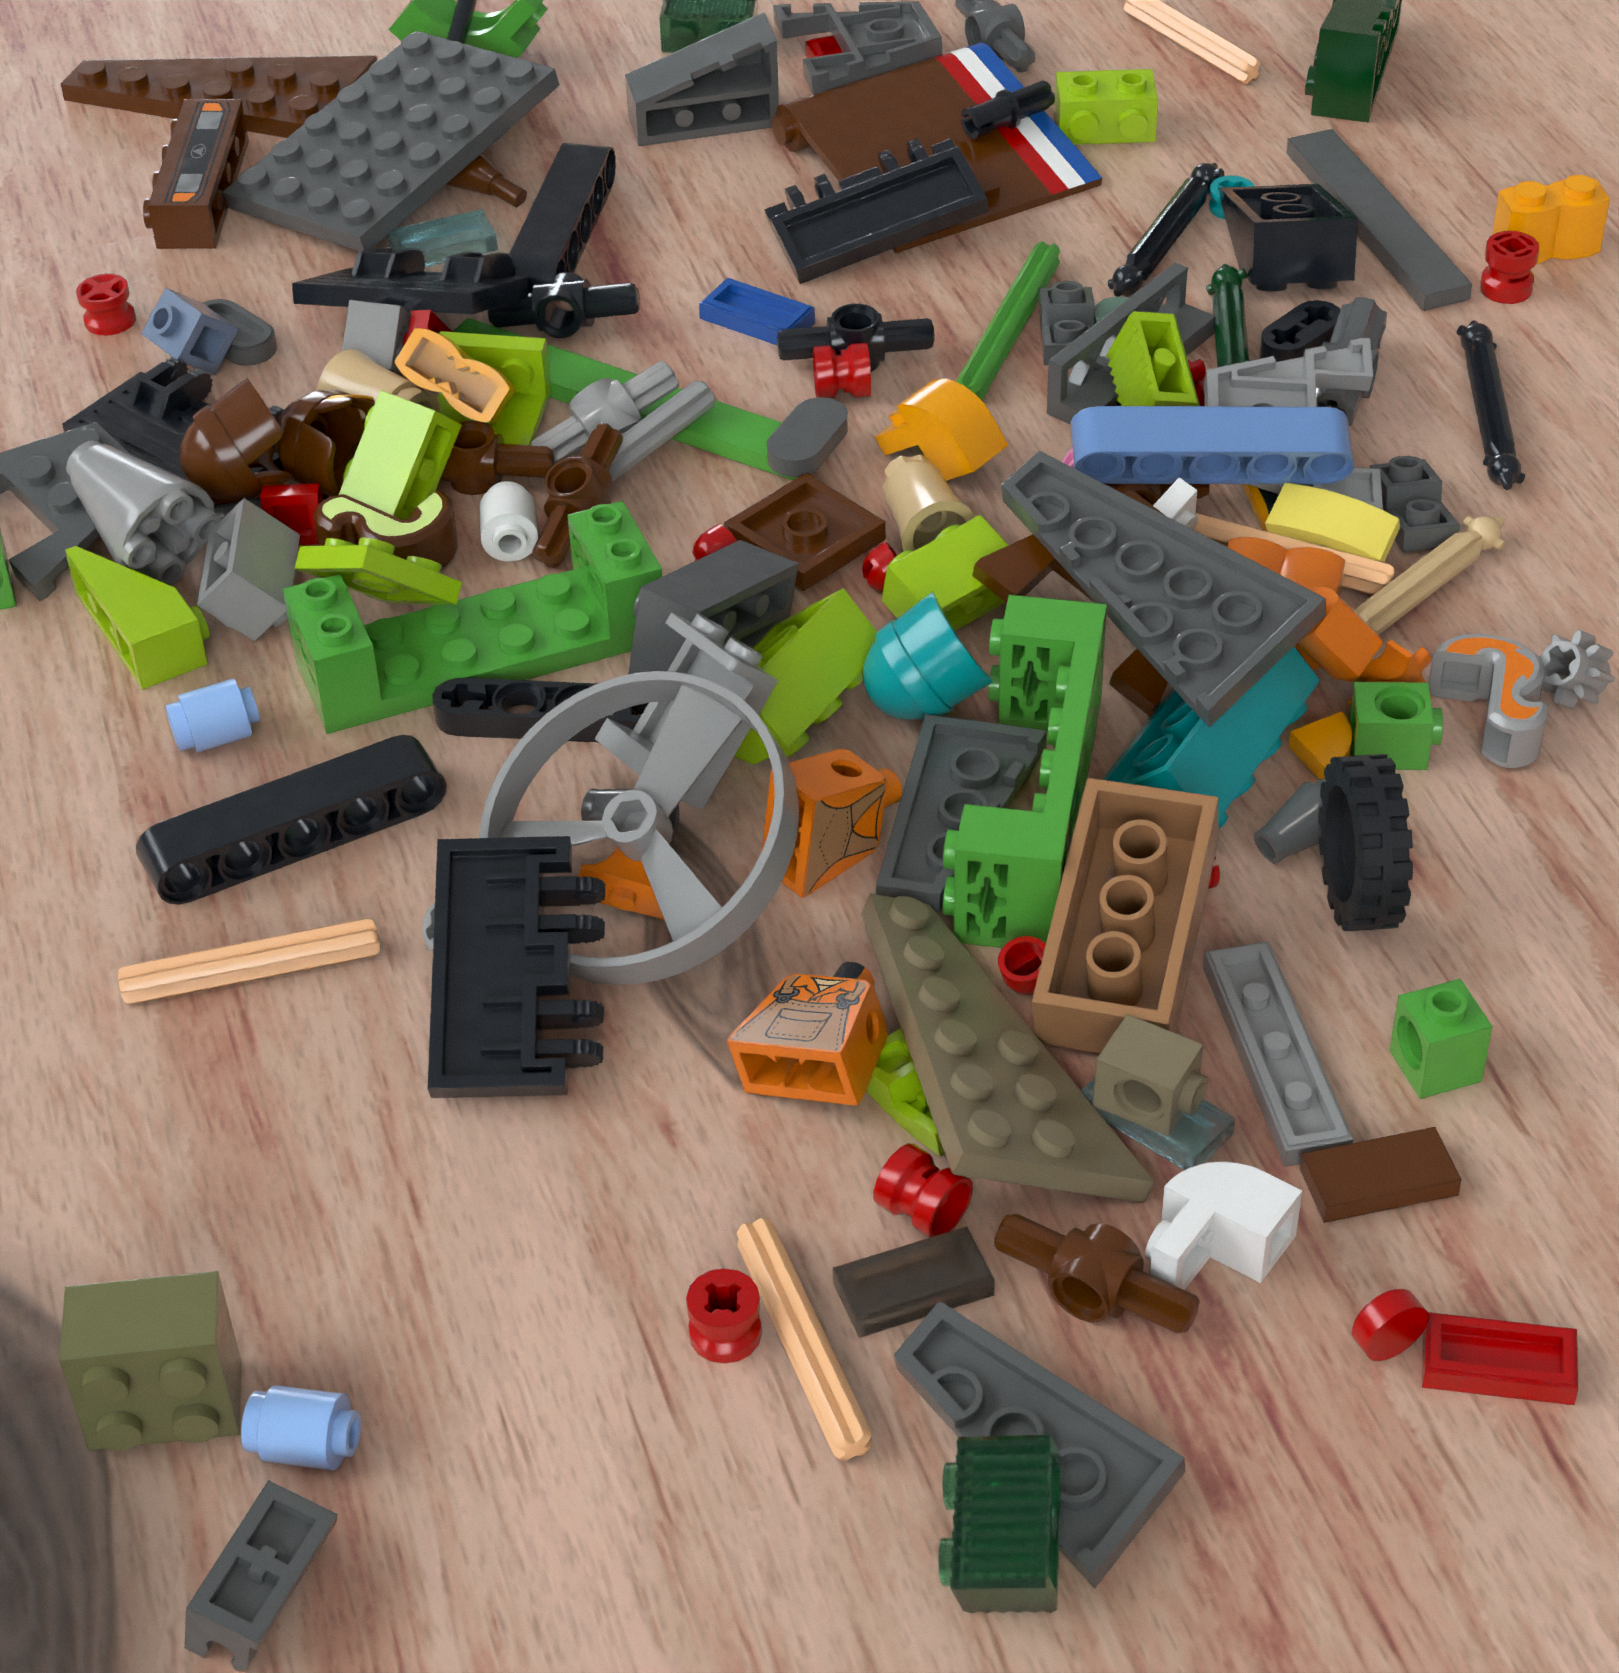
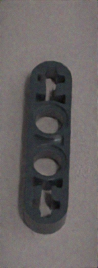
M453 678L436 687L432 694L435 721L438 728L449 735L522 739L530 728L560 703L598 683ZM648 703L635 705L599 719L568 741L599 743L595 738L607 718L633 730L641 715L637 716V714H643ZM516 705H530L534 707L532 711L524 714L506 712V710ZM492 706L493 710H488V707Z

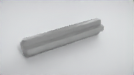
M692 382L622 434L623 442L608 470L613 482L714 407L716 398L705 382Z

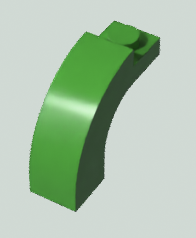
M411 0L388 30L401 41L416 31L447 39L457 2L454 0ZM514 0L508 7L497 12L483 13L474 11L465 44L518 58L541 29L536 23L548 8L542 4L543 0Z

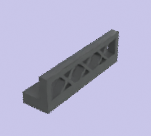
M1174 262L1048 361V415L1070 424L1075 414L1088 407L1121 406V403L1117 401L1119 395L1114 392L1117 386L1112 383L1115 377L1110 374L1112 368L1108 366L1110 359L1106 357V354L1133 311L1174 314L1178 322L1186 356L1214 334L1216 316L1185 303L1187 267ZM1165 297H1166V303H1165L1164 305H1162V303H1163V301H1164V299H1165ZM1074 366V368H1073V370H1072V372H1071V374H1070V376H1069V378H1068V370H1069L1071 367Z

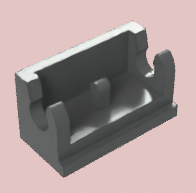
M268 1480L186 1607L184 1648L204 1658L213 1642L220 1643L234 1655L231 1660L233 1668L236 1671L246 1670L313 1559L326 1542L329 1533L337 1522L338 1514Z

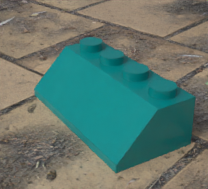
M1293 647L1210 728L1172 688L1102 780L1218 797L1219 830L1228 819L1225 811L1232 801L1244 794L1254 784L1255 777L1253 773L1261 762L1272 756L1282 745V741L1279 738L1287 726L1294 723L1306 712L1308 705L1305 701L1320 682V679L1297 649Z

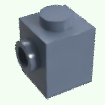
M165 288L141 334L176 360L180 359L187 365L215 375L239 329L205 304Z

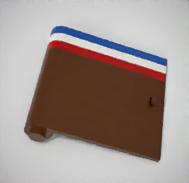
M980 42L780 104L776 109V116L772 118V131L780 145H785L791 152L812 147L838 181L877 166L883 175L877 154L888 149L895 157L899 168L911 164L907 154L906 143L916 138L919 139L929 157L933 156L932 145L950 138L952 139L955 146L960 148L988 200L989 212L893 248L895 253L1101 186L1102 184L1101 175L1045 110L1021 119L1020 124L1012 129H1009L1007 126L1001 127L976 139H971L966 135L961 124V119L964 118L961 116V111L964 108L995 98L998 91L1007 89L1010 92H1014L1024 88L986 43Z

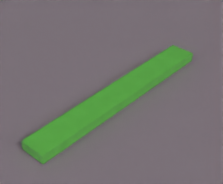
M467 318L452 331L525 337L471 318ZM547 344L551 382L550 398L570 404L571 400L580 391L600 379L610 378L611 381L616 379L621 384H624L638 375ZM677 388L675 391L671 392L667 396L663 397L659 401L655 402L651 406L639 412L641 420L648 416L650 413H652L654 410H656L658 407H660L662 404H664L666 401H668L670 398H672L674 395H676L678 392H680L682 389ZM716 401L713 408L671 438L790 480L798 478L776 473L769 467L767 462V440L782 422Z

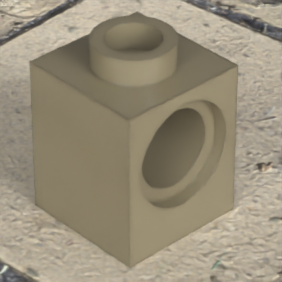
M1127 1014L1096 1059L1093 1106L1169 1137L1183 1114L1194 1115L1204 1098L1208 1077L1200 1074L1203 1044Z

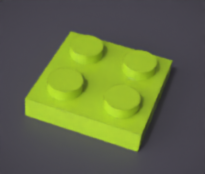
M365 537L360 538L358 545L340 539L327 538L324 546H300L294 568L318 578L341 574L347 589L386 604L457 605L462 585L461 581L441 574L442 565L435 561L415 556H408L405 560L393 555L395 550L393 545L381 540Z

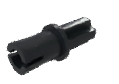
M1046 81L1034 83L1014 92H1010L1007 89L998 91L995 98L964 108L961 111V116L964 117L961 119L963 130L969 138L976 139L1001 127L1015 128L1020 124L1021 119L1044 111L1055 103V94L1052 92L1050 84Z

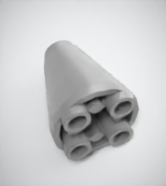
M88 441L78 446L67 461L66 470L71 478V484L114 561L170 586L176 584L182 578L186 565L198 555L203 545L208 543L209 532L222 520L214 512V502L199 485L114 446L101 444L98 441Z

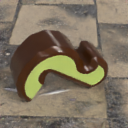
M440 490L435 491L414 508L411 517L407 520H402L345 494L331 496L320 502L313 514L319 546H324L327 538L340 539L356 545L359 544L360 538H372L393 545L395 547L393 555L405 560L408 556L429 559L441 564V569L454 557L458 549L453 502L450 497Z

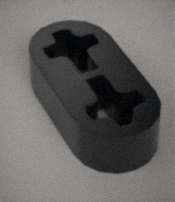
M1320 300L1307 301L1298 305L1262 331L1259 359L1274 356L1276 362L1299 358L1304 356L1305 349L1320 347L1324 341L1330 342L1340 308L1333 303Z

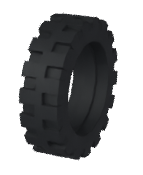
M1386 754L1333 757L1330 759L1331 764H1327L1324 771L1326 782H1322L1320 788V797L1323 804L1322 807H1319L1318 824L1322 827V837L1319 838L1320 855H1323L1324 858L1322 877L1324 885H1328L1327 900L1330 910L1334 909V920L1338 926H1342L1343 931L1398 928L1399 923H1403L1406 917L1404 906H1409L1411 890L1408 886V880L1413 879V862L1409 859V848H1413L1412 829L1408 830L1407 818L1410 816L1407 798L1403 799L1402 797L1404 788L1400 773L1395 774L1396 764L1392 758H1387Z

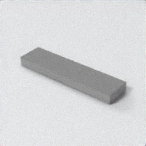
M1269 942L1205 952L1203 969L1283 1166L1300 1164L1302 1153L1353 1143L1352 1134Z

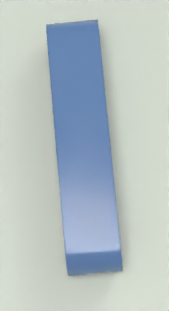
M1096 406L1079 411L1070 422L1074 469L1103 484H1173L1178 478H1181L1188 484H1330L1345 479L1354 469L1348 417L1343 411L1332 407Z

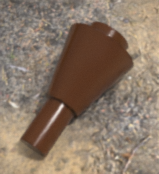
M482 153L446 184L490 196L495 195L516 208L524 203L527 197L526 190L505 179L503 174Z

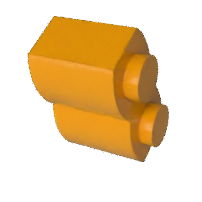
M1571 175L1566 179L1549 185H1543L1535 181H1523L1498 192L1492 235L1502 231H1518L1534 237L1539 243L1537 263L1547 261L1550 258L1579 259L1589 257L1601 251L1610 198L1597 179H1592L1586 175Z
M415 328L394 361L400 372L409 381L423 389L443 393L445 399L456 411L476 421L496 423L516 392L511 381L498 369L469 359L462 348L454 341L427 329Z

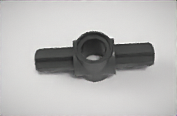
M995 0L955 1L956 8L966 18L965 34L969 46L980 42L986 43L1001 60H1005L1017 72H1026L1028 65L1035 62V52L1024 42V21L1020 10L1015 4L1002 6Z

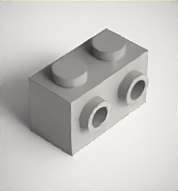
M243 498L209 532L197 606L215 616L226 627L237 630L254 642L272 625L278 627L283 624L288 618L283 588L293 586L294 578L298 572L294 568L297 560L300 534Z

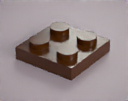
M804 473L724 522V527L734 535L737 541L742 540L799 563L795 586L802 591L807 590L886 539V521L808 473Z

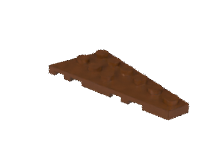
M377 56L83 60L61 82V89L65 101L171 119H178L184 99H242L248 132L288 138L305 124L309 116L318 113L334 100L343 88L351 86L369 71L370 66L377 61Z

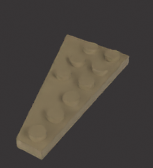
M870 893L861 915L952 1174L1144 1203L1155 1181L931 905L922 903L909 896L893 898Z

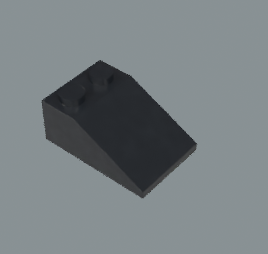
M1320 184L1220 188V202L1239 269L1244 268L1248 275L1246 279L1252 285H1256V289L1271 292L1287 289V283H1306V286L1314 289H1332L1338 286V281L1355 280L1358 218Z

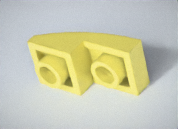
M1284 483L1265 522L1268 532L1323 545L1324 547L1385 562L1401 527L1399 518L1368 503L1325 489L1292 483Z

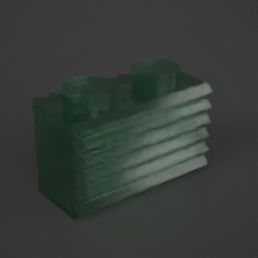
M663 0L659 16L662 53H674L758 15V0Z
M1052 1435L958 1437L956 1441V1462H946L943 1468V1499L946 1509L954 1510V1528L952 1530V1537H942L939 1544L938 1566L941 1584L943 1586H950L962 1610L972 1614L977 1611L984 1613L993 1611L1001 1613L1008 1611L1037 1613L1041 1610L1052 1613L1057 1611L1062 1457Z

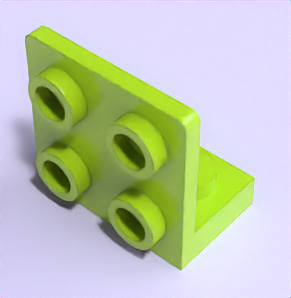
M440 331L439 334L448 337L459 345L469 359L498 369L511 381L516 392L498 421L487 424L493 428L495 434L503 436L504 444L530 445L536 437L551 395L546 338ZM443 393L438 394L437 400L441 414L458 423L473 420L456 411L445 399Z

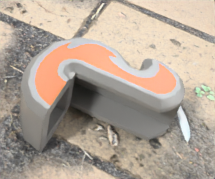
M1459 635L1440 643L1432 657L1428 683L1430 694L1433 697L1469 702L1479 698L1488 699L1481 754L1496 765L1505 768L1527 766L1538 758L1548 713L1546 703L1540 701L1545 669L1539 656L1517 641L1495 635Z

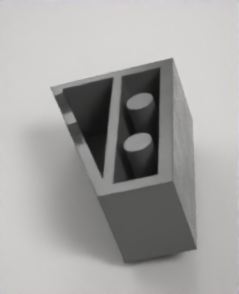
M765 12L625 74L628 118L638 146L772 128V118L776 116V109L779 106L777 40Z
M739 540L640 587V592L634 603L636 622L628 675L640 672L668 671L686 640L685 637L665 624L671 612L690 622L694 620L697 613L701 614L729 631L724 642L727 643L730 637L752 648L775 624L790 616L799 563Z

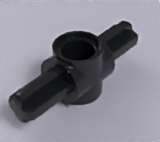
M560 273L552 277L548 283L535 284L532 293H528V298L490 309L487 313L489 322L498 328L536 324L540 332L543 331L551 337L567 338L574 335L579 328L592 327L595 318L636 314L640 309V294L638 288L633 283L592 287L589 280L583 279L576 274ZM554 300L567 302L573 310L561 309L555 304Z
M858 303L847 304L837 308L831 317H827V326L779 331L777 335V350L779 358L785 361L813 358V346L830 345L836 351V355H840V350H846L850 344L867 343L872 372L879 366L880 362L885 360L886 352L924 350L933 347L935 341L934 326L932 320L928 318L883 322L881 313H878L873 307Z

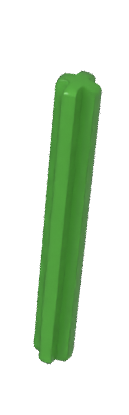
M1041 241L1034 246L956 382L970 389L981 400L1039 300V288H1046L1060 263L1058 258L1060 249L1055 243L1049 246Z

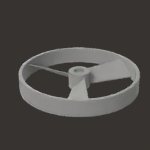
M667 671L640 672L612 678L578 692L544 715L529 729L504 761L493 782L484 807L479 838L570 836L573 847L609 837L626 857L633 861H641L673 942L653 950L623 957L600 958L570 953V976L600 984H641L668 978L702 964L732 944L765 910L780 886L793 855L799 821L798 792L794 774L783 749L758 714L742 698L729 689L699 676ZM658 701H674L634 789L619 793L611 799L604 809L602 820L513 821L519 803L538 771L563 744L581 730L599 719L635 705ZM744 721L761 736L766 746L774 776V808L769 833L754 868L738 891L721 907L669 845L673 828L672 822L668 817L736 728Z

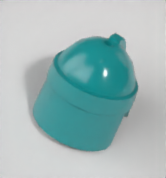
M934 592L924 597L896 620L892 619L876 633V640L870 647L863 668L865 689L872 702L886 715L901 720H923L925 714L944 716L954 710L955 705L993 682L991 677L969 653L952 628Z

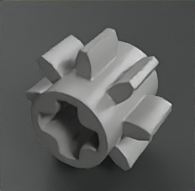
M1577 629L1573 635L1572 642L1554 634L1552 636V644L1539 656L1545 669L1542 690L1552 694L1555 693L1554 702L1573 709L1578 697L1597 704L1599 702L1598 694L1606 688L1608 683L1615 680V677L1611 675L1608 660L1614 654L1613 650L1599 644L1595 645L1596 636Z

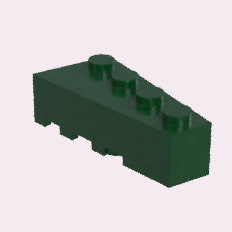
M1333 0L1332 8L1320 27L1314 66L1309 67L1306 79L1305 95L1313 96L1311 115L1369 123L1399 29L1402 0Z

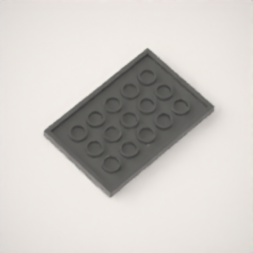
M416 31L406 36L401 41V44L383 59L373 63L369 71L351 86L343 88L337 97L322 110L309 116L305 124L287 139L274 145L271 152L253 167L244 170L238 179L226 188L222 194L227 201L229 209L359 252L372 249L560 85L555 68Z

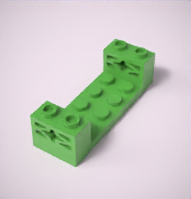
M624 501L600 504L591 509L568 515L573 570L558 574H548L539 579L505 588L492 589L482 594L459 599L457 605L435 604L429 608L391 618L378 619L364 625L341 574L326 578H315L299 585L283 588L296 663L326 734L432 706V694L436 687L453 678L528 680L632 651L636 622L634 603L640 592V587L663 577L659 562Z
M1009 595L1004 619L993 618L989 654L1000 656V665H992L990 677L993 682L989 685L988 699L989 701L999 702L998 724L1047 730V744L1053 745L1055 750L1043 749L1039 787L1046 788L1047 794L1035 793L1032 811L964 804L959 830H947L943 868L954 870V877L947 876L943 915L954 916V935L961 944L1003 948L1010 940L1021 936H1032L1042 940L1045 944L1047 942L1091 763L1102 699L1107 604Z

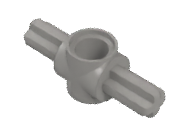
M659 361L624 384H621L616 379L613 381L610 378L600 379L584 388L571 400L568 408L571 417L534 439L530 445L547 446L553 450L555 465L557 462L566 459L585 447L592 431L600 423H607L613 429H617L623 434L641 421L639 412L678 388L677 377L668 364L664 361Z

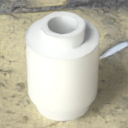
M504 481L493 485L484 494L479 505L482 546L495 559L507 562L521 560L533 552L532 550L538 540L535 500L518 483Z

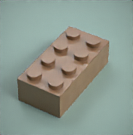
M1087 778L1032 998L1034 1031L1043 1044L1101 1053L1127 1014L1171 1032H1177L1218 844V797Z

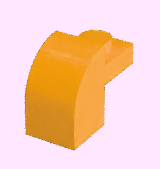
M949 379L931 380L898 404V409L888 416L892 424L874 437L885 456L919 445L924 456L940 470L946 481L975 472L1009 446L992 414L981 399L964 385Z

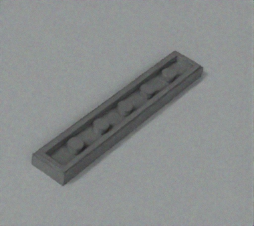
M1333 129L1288 138L1287 155L1313 184H1320L1358 218L1357 235L1423 310L1470 300L1472 283Z

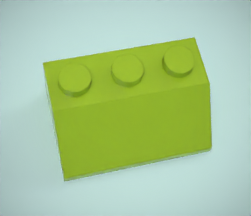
M844 588L775 624L752 647V649L763 656L758 666L779 680L758 716L780 744L787 758L808 742L810 737L805 730L812 723L817 725L823 722L841 707L843 702L838 697L844 689L847 691L851 690L863 682L864 661L871 645L876 640L877 630ZM751 727L734 757L754 765L769 758L761 736Z

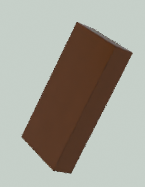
M1436 1127L1302 1153L1300 1171L1324 1223L1458 1196L1462 1180Z

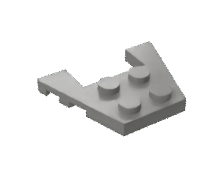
M1359 338L1350 340L1348 348L1328 352L1325 346L1305 349L1303 357L1276 362L1274 356L1207 369L1204 380V406L1317 407L1316 388L1369 391L1373 379L1371 339ZM1354 467L1348 477L1335 483L1299 484L1343 494L1383 510L1380 469ZM1284 484L1248 485L1279 494Z

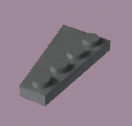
M925 714L876 883V894L893 898L909 896L922 903L930 904L935 912H940L943 908L947 876L954 877V870L943 868L947 830H959L964 804L1008 808L1040 759L1043 749H1046L1047 730Z
M941 1301L934 1306L894 1354L897 1370L1094 1589L1186 1472L1185 1457Z

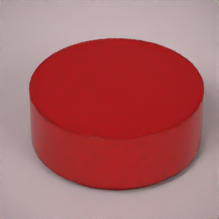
M1393 1289L1371 1300L1359 1312L1353 1323L1352 1337L1369 1359L1373 1361L1387 1360L1405 1351L1421 1336L1428 1324L1429 1314L1411 1291L1407 1289Z

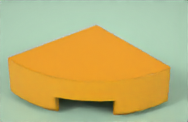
M1341 711L1290 731L1288 747L1319 780L1325 779L1324 771L1327 764H1331V758L1349 756L1353 738L1352 728L1347 717Z

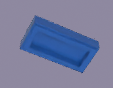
M730 278L723 281L699 303L700 319L777 345L779 331L784 329L810 328L815 323V307Z

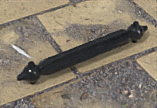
M1201 163L1192 170L1190 178L1183 182L1127 255L1125 265L1115 270L1112 279L1108 280V287L1111 290L1114 289L1115 296H1130L1141 289L1143 281L1147 280L1206 202V196L1210 193L1211 183L1215 179L1225 176L1223 169H1218L1216 163Z
M1473 320L1467 327L1460 325L1456 334L1461 336L1460 342L1465 350L1466 365L1485 453L1483 465L1487 466L1488 477L1494 484L1509 490L1512 488L1513 483L1521 484L1525 479V474L1521 472V464L1516 457L1514 437L1495 354L1497 344L1493 342L1491 330L1486 325Z

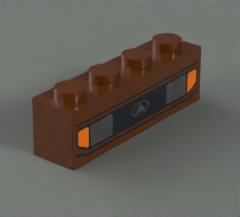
M184 99L178 119H172L169 144H164L162 148V166L160 171L154 172L151 198H145L143 204L144 223L147 229H153L156 249H216L228 211L227 201L222 192L237 180L249 143L242 99Z

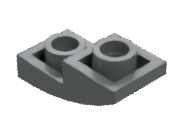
M1060 281L1052 284L1051 288H1039L1044 365H1048V361L1094 325L1095 303L1092 287H1083L1082 284L1074 281Z
M1398 456L1392 458L1389 463L1370 465V468L1380 469L1383 510L1399 518L1401 527L1395 541L1403 552L1434 549L1453 534L1459 532L1460 524L1441 502L1442 480L1425 459L1414 456Z

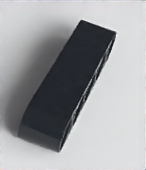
M563 143L560 146L509 253L514 266L512 276L527 277L528 293H532L535 284L548 283L557 274H574L613 187L616 171V156L613 147ZM554 300V302L560 303L561 300Z
M410 735L394 736L159 822L149 827L140 836L136 844V854L162 900L176 905L190 903L421 816L433 810L442 801L446 794L447 783L419 740Z

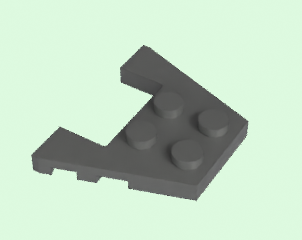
M919 1L859 2V11L836 12L831 3H814L813 12L791 13V4L773 5L774 22L783 39L831 32L843 52L802 59L804 79L813 94L943 54L942 36Z
M97 422L0 453V494L10 490L53 533L8 559L15 577L39 601L47 598L56 589L53 580L67 566L69 568L65 549L77 546L86 550L100 536L71 484V478L66 470L70 455L78 446L88 441H98L101 444H108L129 453Z

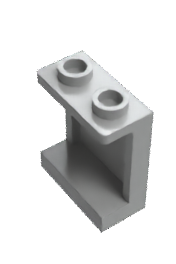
M671 612L665 624L685 637L686 640L667 672L691 674L711 680L738 695L759 715L779 681L758 666L763 656L730 637L727 643L724 642L729 631L701 614L697 613L694 620L690 622ZM674 701L648 703L633 730L607 718L595 740L640 775ZM744 721L740 723L681 801L703 810L751 726Z

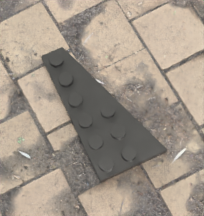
M1038 451L1001 484L1003 502L1095 603L1107 604L1106 615L1209 728L1326 616V598L1041 451Z

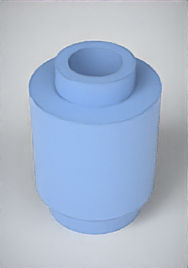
M234 678L179 694V701L165 705L169 724L179 752L194 748L195 752L198 753L251 737L252 730L250 724L260 721L258 708L250 686L239 689Z
M274 1385L268 1392L254 1391L250 1395L242 1418V1445L245 1451L258 1453L263 1462L334 1471L340 1466L344 1456L352 1457L354 1455L360 1438L361 1417L358 1411L351 1410V1403L347 1394Z

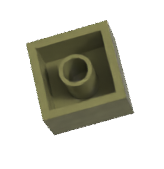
M219 1271L65 1286L59 1362L88 1451L99 1449L122 1451L134 1448L137 1445L175 1441L199 1443L210 1440L213 1437L240 1435L242 1361Z

